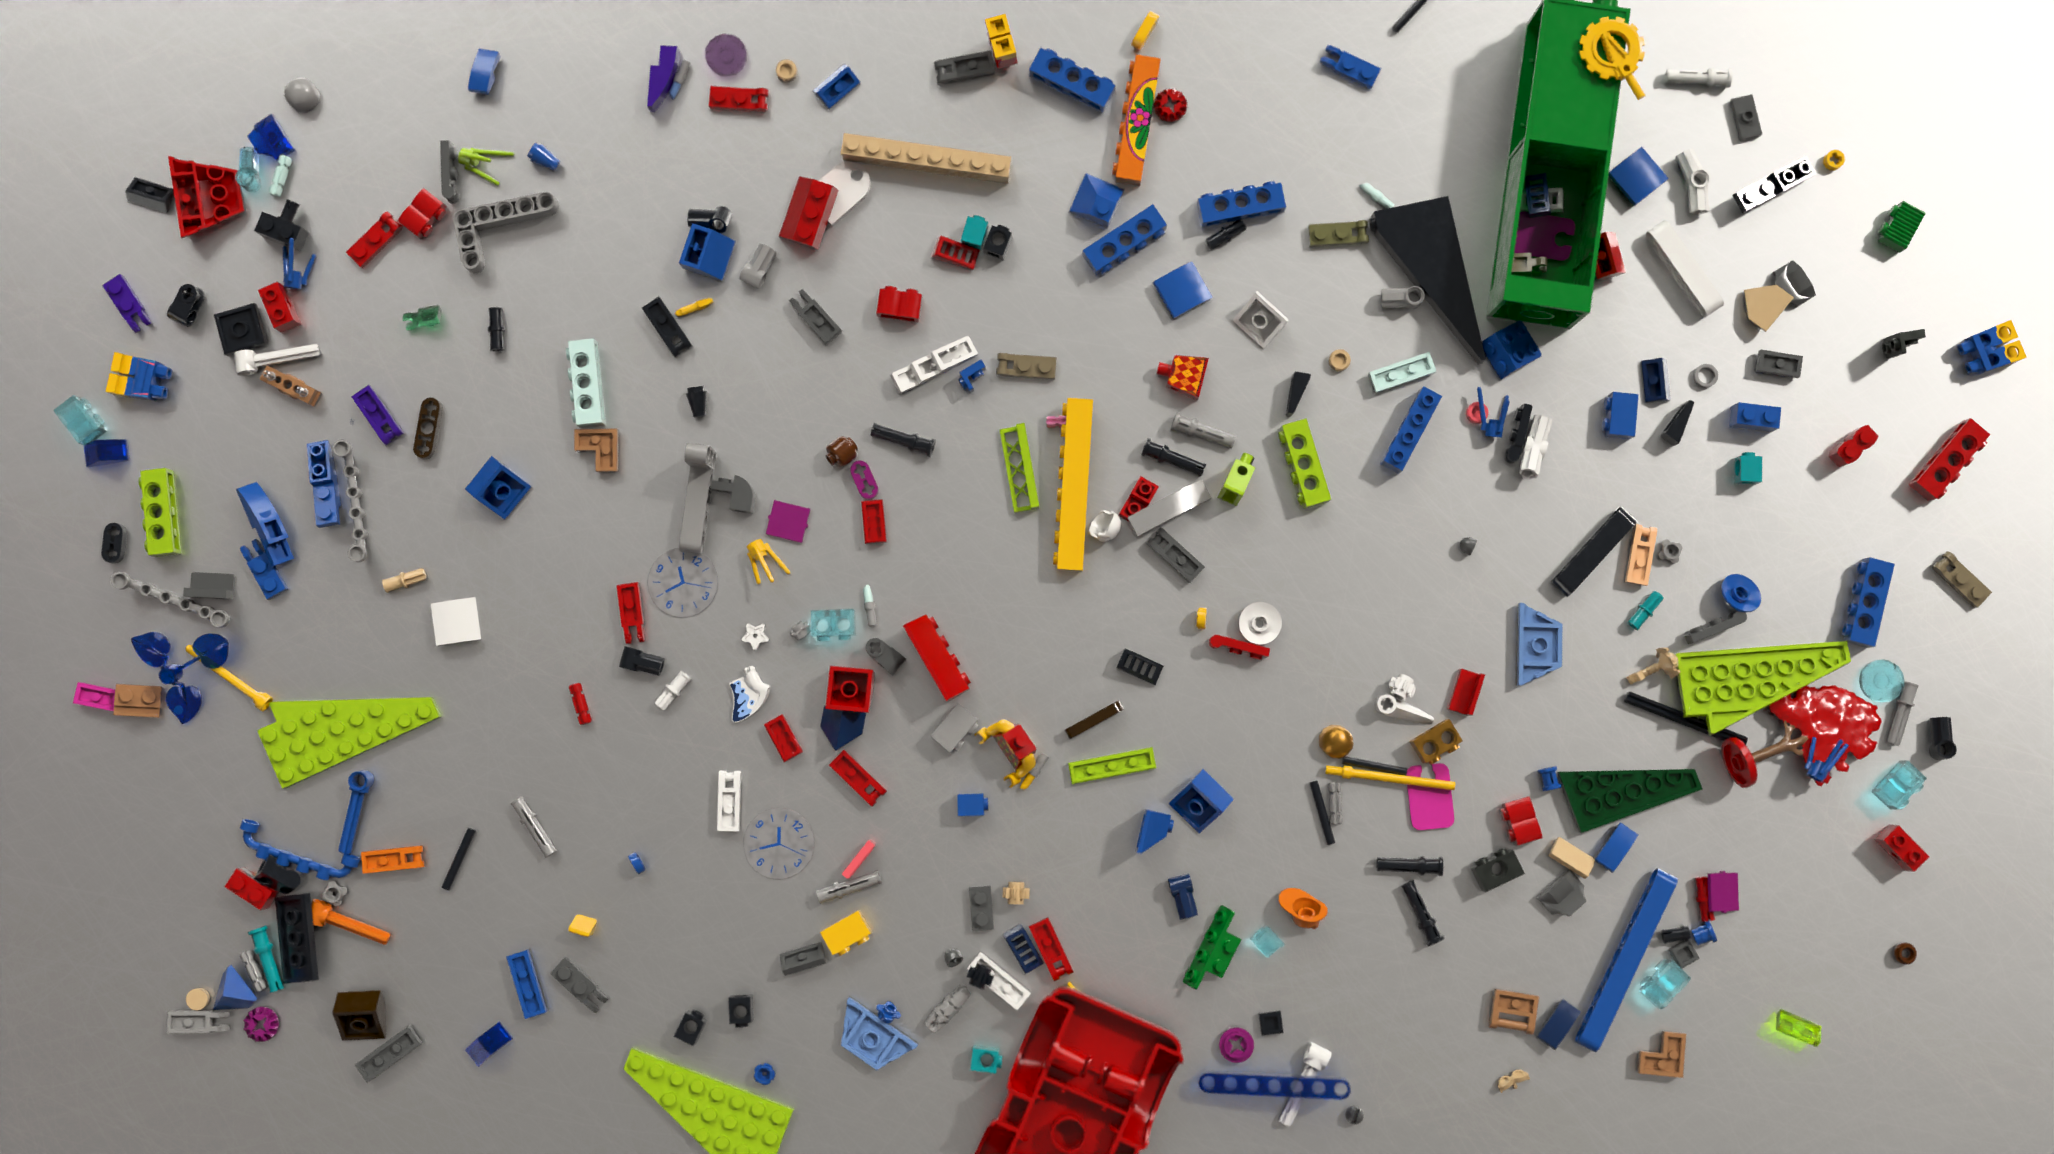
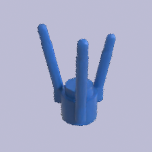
M290 238L289 258L287 247H282L284 287L301 290L302 285H307V278L316 255L312 254L302 277L301 272L293 271L294 239Z
M1477 387L1482 422L1481 430H1485V436L1502 438L1504 421L1510 402L1509 396L1506 395L1504 398L1499 420L1489 419V423H1486L1481 387Z
M1813 737L1808 760L1804 767L1808 770L1806 775L1818 782H1823L1849 745L1844 744L1840 749L1843 740H1839L1825 763L1820 760L1812 763L1816 744V737Z

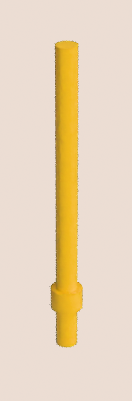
M1326 765L1325 774L1342 776L1344 779H1351L1353 777L1455 790V782L1358 770L1352 769V766L1344 765L1343 767Z

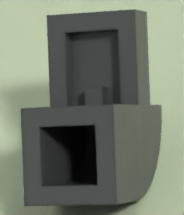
M735 475L733 483H731L730 479L718 478V481L712 480L711 489L713 491L732 494L730 510L753 514L755 493L752 486L744 478Z

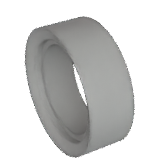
M1702 364L1694 371V381L1702 388H1709L1717 382L1718 371L1713 365ZM1707 368L1712 371L1713 380L1711 383L1700 381L1698 373L1701 369Z

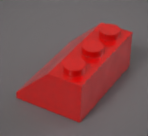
M799 176L779 237L818 250L839 190L833 185Z

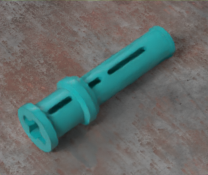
M266 925L249 931L248 935L252 937L255 946L253 950L259 955L270 993L283 989L284 986L282 985L272 954L273 943L269 941L266 931L268 927Z

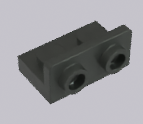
M1925 329L1900 332L1883 338L1882 351L1886 354V358L1890 359L1906 354V347L1918 344L1919 339L1926 337Z

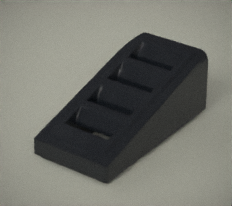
M1296 371L1293 373L1286 416L1291 417L1295 412L1311 378V374Z
M1692 400L1683 403L1661 433L1660 437L1673 446L1681 441L1694 405Z
M1125 648L1116 669L1156 685L1164 666ZM1128 656H1131L1133 658L1130 662L1129 667L1127 668L1125 667V663L1128 659ZM1136 659L1140 660L1137 670L1133 671ZM1145 662L1148 666L1144 675H1142L1140 672ZM1152 666L1156 667L1152 678H1149L1148 675Z

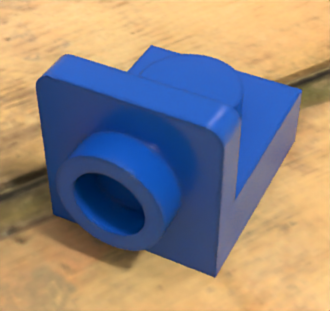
M982 359L959 372L961 376L958 379L964 390L968 388L970 393L974 391V388L969 379L976 380L984 375L983 371L986 370Z

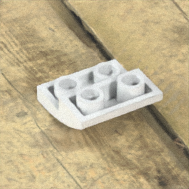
M476 597L430 604L436 646L481 640Z

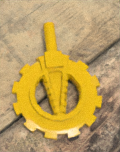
M1603 17L1599 19V23L1595 25L1591 23L1586 28L1588 33L1586 36H1581L1579 45H1583L1582 51L1579 53L1581 60L1585 59L1588 64L1586 68L1591 73L1595 71L1600 74L1599 78L1608 80L1609 77H1615L1616 80L1621 79V81L1625 79L1637 100L1645 97L1646 95L1633 75L1639 68L1636 64L1638 61L1642 62L1645 52H1642V46L1645 45L1643 36L1639 37L1636 32L1638 28L1633 23L1631 25L1625 23V19L1616 17L1615 20ZM1611 34H1617L1626 41L1627 52L1611 37ZM1599 39L1604 46L1608 62L1598 55L1597 42Z

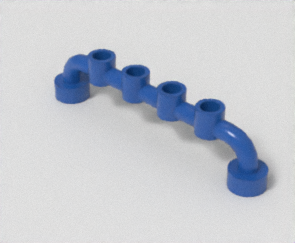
M249 819L242 820L240 829L244 830V842L249 848L257 851L256 857L266 859L269 855L278 858L276 864L281 866H289V863L296 864L297 871L302 873H309V870L316 871V877L322 880H329L330 876L335 878L345 877L351 872L353 867L357 868L359 865L360 857L352 854H343L341 863L344 867L338 870L330 865L314 862L310 858L300 857L292 852L273 848L269 844L256 842L252 838V833H257L260 823Z

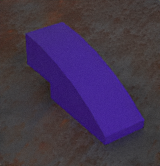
M660 45L659 66L650 65L647 102L650 112H656L673 84L680 59V51L677 46Z

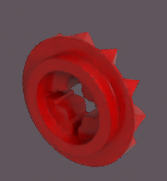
M1175 88L1165 89L1158 93L1154 100L1155 113L1166 122L1178 121L1186 113L1187 99L1182 92L1177 91ZM1168 97L1172 102L1177 103L1174 105L1173 112L1170 107L1165 106L1168 102Z

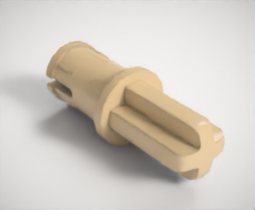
M420 568L407 573L400 572L398 576L383 579L382 584L385 592L388 593L402 587L408 588L409 585L426 580L427 576L425 570Z

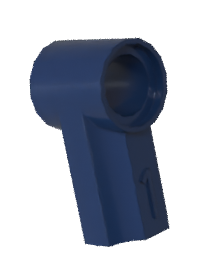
M1189 873L1168 878L1172 897L1175 899L1180 920L1198 915Z

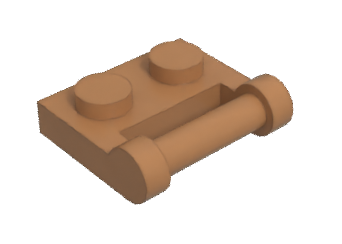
M1494 989L1489 1028L1496 1029L1501 1027L1525 1031L1526 1034L1533 1035L1539 996ZM1499 1013L1526 1016L1528 1019L1526 1023L1500 1019Z

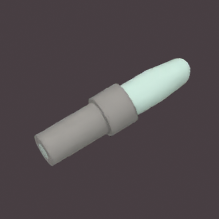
M866 585L863 588L864 608L867 614L868 626L877 625L874 610L875 603L870 586Z

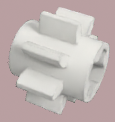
M1399 674L1397 678L1392 677L1388 685L1389 689L1392 690L1390 694L1402 701H1405L1408 696L1412 698L1416 691L1415 685H1413L1414 680L1404 674Z

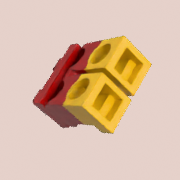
M1006 14L985 19L987 34L997 69L1018 64L1016 49Z

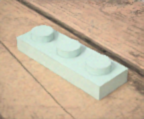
M1430 352L1371 371L1368 374L1375 393L1434 374L1437 371Z

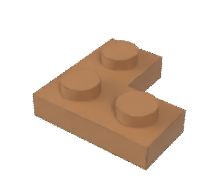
M574 429V450L596 451V472H618V429Z
M1662 1031L1661 1053L1639 1051L1637 1072L1640 1074L1683 1078L1686 1034Z

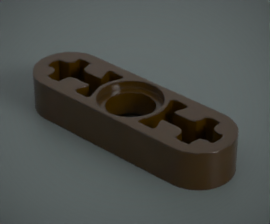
M431 397L426 398L421 403L413 446L415 455L421 459H429L435 453L443 409L442 404ZM432 402L437 407L436 410L431 412V417L435 418L434 421L425 418V416H430V410L427 409V406H431ZM426 423H432L433 431L430 434L423 433L422 428ZM421 436L431 439V441L426 440V447L429 448V451H425L424 455L423 452L419 451V448L424 447L425 440L421 439Z
M1118 700L1065 729V732L1069 739L1119 713L1124 708Z

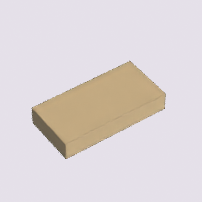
M1561 837L1555 840L1548 855L1584 879L1589 876L1595 863L1593 857Z

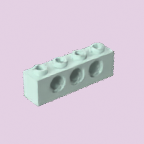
M594 338L568 341L569 347L566 348L567 360H570L571 368H568L569 381H572L573 389H570V398L575 406V410H572L573 422L580 428L606 425L598 342ZM582 358H587L588 360L585 367L578 366ZM589 379V386L581 388V381ZM590 399L592 401L591 407L583 409V402Z

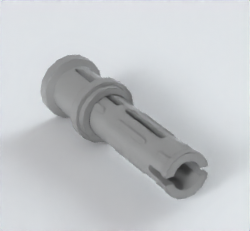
M1178 412L1176 413L1171 426L1172 431L1178 430L1187 433L1189 437L1196 435L1229 448L1233 447L1235 435L1200 424L1196 418L1189 419L1181 416ZM1206 432L1223 437V439L1207 434Z

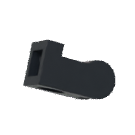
M269 855L262 861L254 879L280 893H291L300 884L299 874L296 871L286 870L275 864L278 858Z

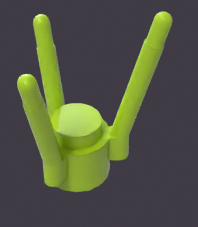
M463 147L458 155L459 164L465 165V170L472 171L495 185H499L497 180L474 168V166L479 164V161L491 162L490 158L480 156V154L514 156L513 152L483 150L472 147L471 149Z

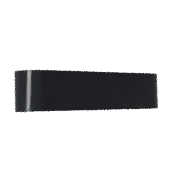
M1619 507L1555 576L1551 583L1566 597L1570 596L1630 531L1637 520L1625 509Z

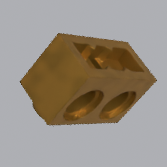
M1445 719L1409 742L1422 763L1429 762L1431 765L1441 759L1440 755L1447 751L1450 754L1460 748L1458 744L1463 740L1451 720ZM1445 731L1451 735V741L1448 744L1444 743L1441 738ZM1427 742L1433 746V751L1429 755L1423 751V746Z

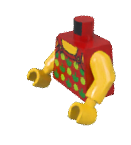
M1004 719L988 726V729L983 727L974 734V736L980 735L983 738L978 742L979 744H983L993 736L1014 767L1015 772L1004 777V781L1009 778L1011 779L1012 784L1009 788L1019 784L1021 778L1035 767L1034 755L1037 749L1020 724H1012Z

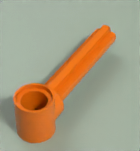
M313 899L311 903L313 925L325 926L329 923L384 945L390 939L391 934L389 932L333 911L332 905L326 901Z

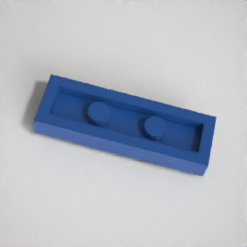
M529 949L506 956L524 1018L527 1019L548 1012Z

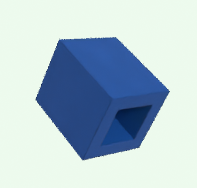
M984 793L957 794L958 816L984 815V811H988V798H984Z

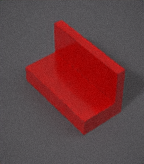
M1461 668L1448 710L1466 716H1473L1485 674H1477Z

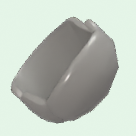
M298 77L291 80L285 87L284 96L286 101L298 112H308L314 109L319 102L320 93L308 79Z

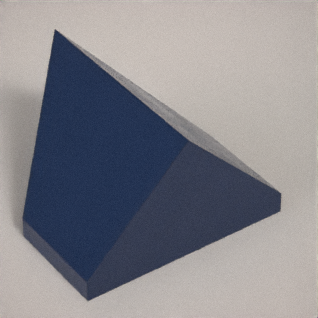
M824 705L820 727L835 751L863 734L866 713L825 709L826 705Z

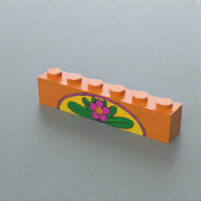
M1136 55L1135 61L1130 62L1129 74L1133 75L1132 81H1127L1125 93L1129 94L1128 102L1124 101L1122 114H1125L1126 118L1125 122L1120 123L1119 134L1123 135L1122 143L1117 142L1115 155H1119L1118 163L1114 162L1112 175L1116 176L1115 182L1136 186L1141 184L1161 58Z

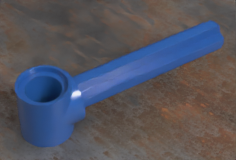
M368 770L353 772L348 778L349 790H352L338 849L343 854H350L352 852L364 795L369 793V789L374 783V776ZM359 775H362L365 779L363 786L358 783Z

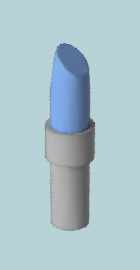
M686 60L682 61L677 74L674 76L673 84L669 91L672 100L676 97L681 85H683L685 75L691 64Z

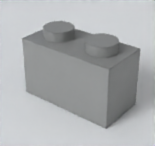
M958 703L932 733L931 737L950 753L953 750L957 752L965 743L962 739L968 733L971 736L978 728L976 724L978 719Z

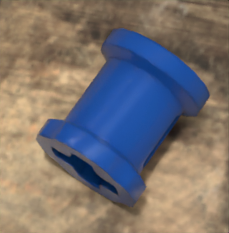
M1557 766L1537 770L1541 774L1544 786L1542 791L1562 787L1558 783L1556 775Z

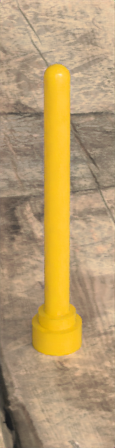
M193 645L186 646L185 650L187 653L253 699L256 708L262 712L269 708V703L273 702V697L267 693H258Z

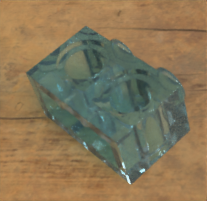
M811 610V636L817 637V641H830V637L838 636V640H851V636H856L855 610ZM843 619H847L850 622V627L845 631L839 629V622ZM827 620L828 629L823 632L819 631L817 628L819 621Z

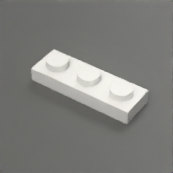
M980 952L968 966L967 970L969 971L971 966L975 968L977 963L992 968L990 974L994 975L991 986L988 987L1018 1010L1031 992Z

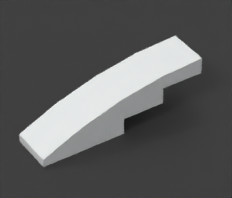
M966 336L932 351L930 355L912 362L905 368L893 372L890 377L899 394H902L977 356L978 353L969 336Z

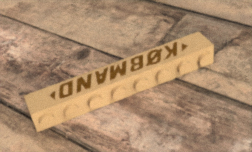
M844 133L841 156L845 161L1009 184L1010 156Z

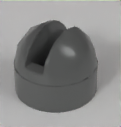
M1472 537L1463 538L1460 541V549L1462 552L1471 555L1477 540Z
M951 948L950 952H945L944 959L948 967H955L963 961V957L957 949Z
M1351 1106L1346 1110L1345 1116L1351 1124H1359L1363 1120L1364 1114L1359 1107ZM1356 1110L1358 1111L1356 1121H1352Z

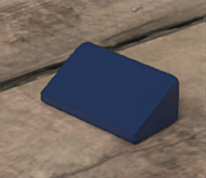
M1662 357L1641 361L1645 402L1670 401L1667 360Z

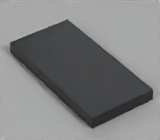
M310 893L275 897L283 984L319 980Z

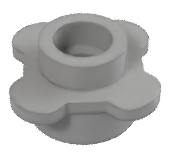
M1668 539L1662 541V550L1658 553V557L1661 560L1667 559L1671 563H1677L1683 549L1682 545L1670 542Z
M800 621L791 628L793 630L790 632L791 636L800 640L809 634L811 630L808 627V621L804 623Z
M331 881L327 884L328 887L322 894V899L333 903V906L337 907L342 904L341 900L348 891L346 887H340L335 881Z

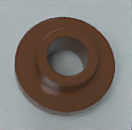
M1904 942L1895 947L1894 957L1899 963L1908 965L1915 961L1917 952L1912 944ZM1904 949L1907 950L1906 957L1902 956V951Z

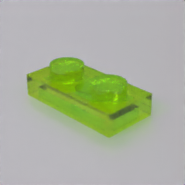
M1780 1009L1776 1017L1777 1031L1815 1047L1821 1043L1820 1025Z

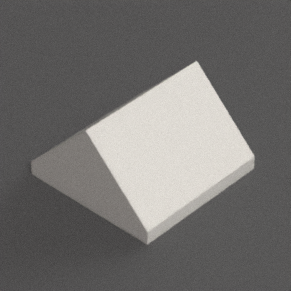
M1256 292L1233 321L1262 348H1265L1286 326L1289 319L1259 292Z

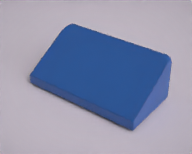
M844 64L816 87L813 92L830 109L856 87L860 81L850 67Z

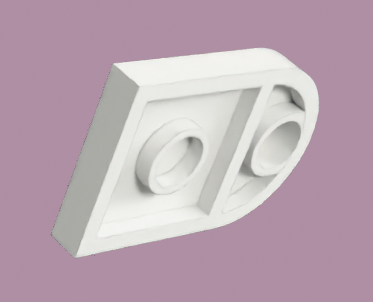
M851 161L842 162L819 180L833 185L839 190L828 223L833 227L868 195L871 182L868 172L862 165ZM853 172H862V179L860 181L852 180L851 175Z

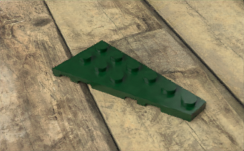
M1695 769L1557 772L1579 833L1702 790Z

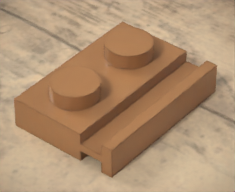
M116 684L113 715L159 718L162 687Z

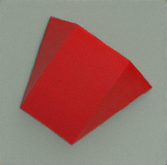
M168 156L181 239L244 212L238 170L215 165H204L195 163V161H185Z

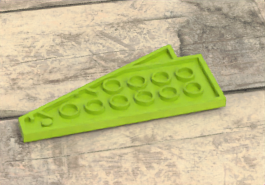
M1847 641L1675 654L1678 657V667L1676 669L1680 670V674L1677 677L1684 718L1706 716L1709 736L1851 662Z
M433 697L270 702L269 705L276 722L257 730L282 789H286L440 718L441 714Z
M631 1048L623 1069L709 1154L778 1153L794 1108L641 1050Z

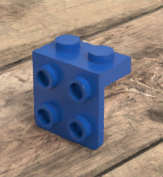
M1520 320L1495 332L1482 341L1484 352L1500 379L1507 377L1542 355L1528 329Z

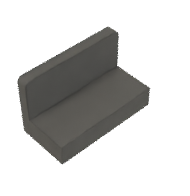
M192 572L190 588H184L183 596L233 600L235 575Z

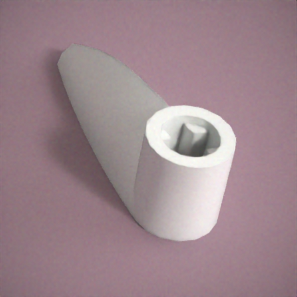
M1391 695L1379 696L1374 703L1376 711L1386 716L1432 724L1434 721L1432 716L1412 705L1395 699ZM1387 699L1390 707L1384 710L1382 709L1381 701Z

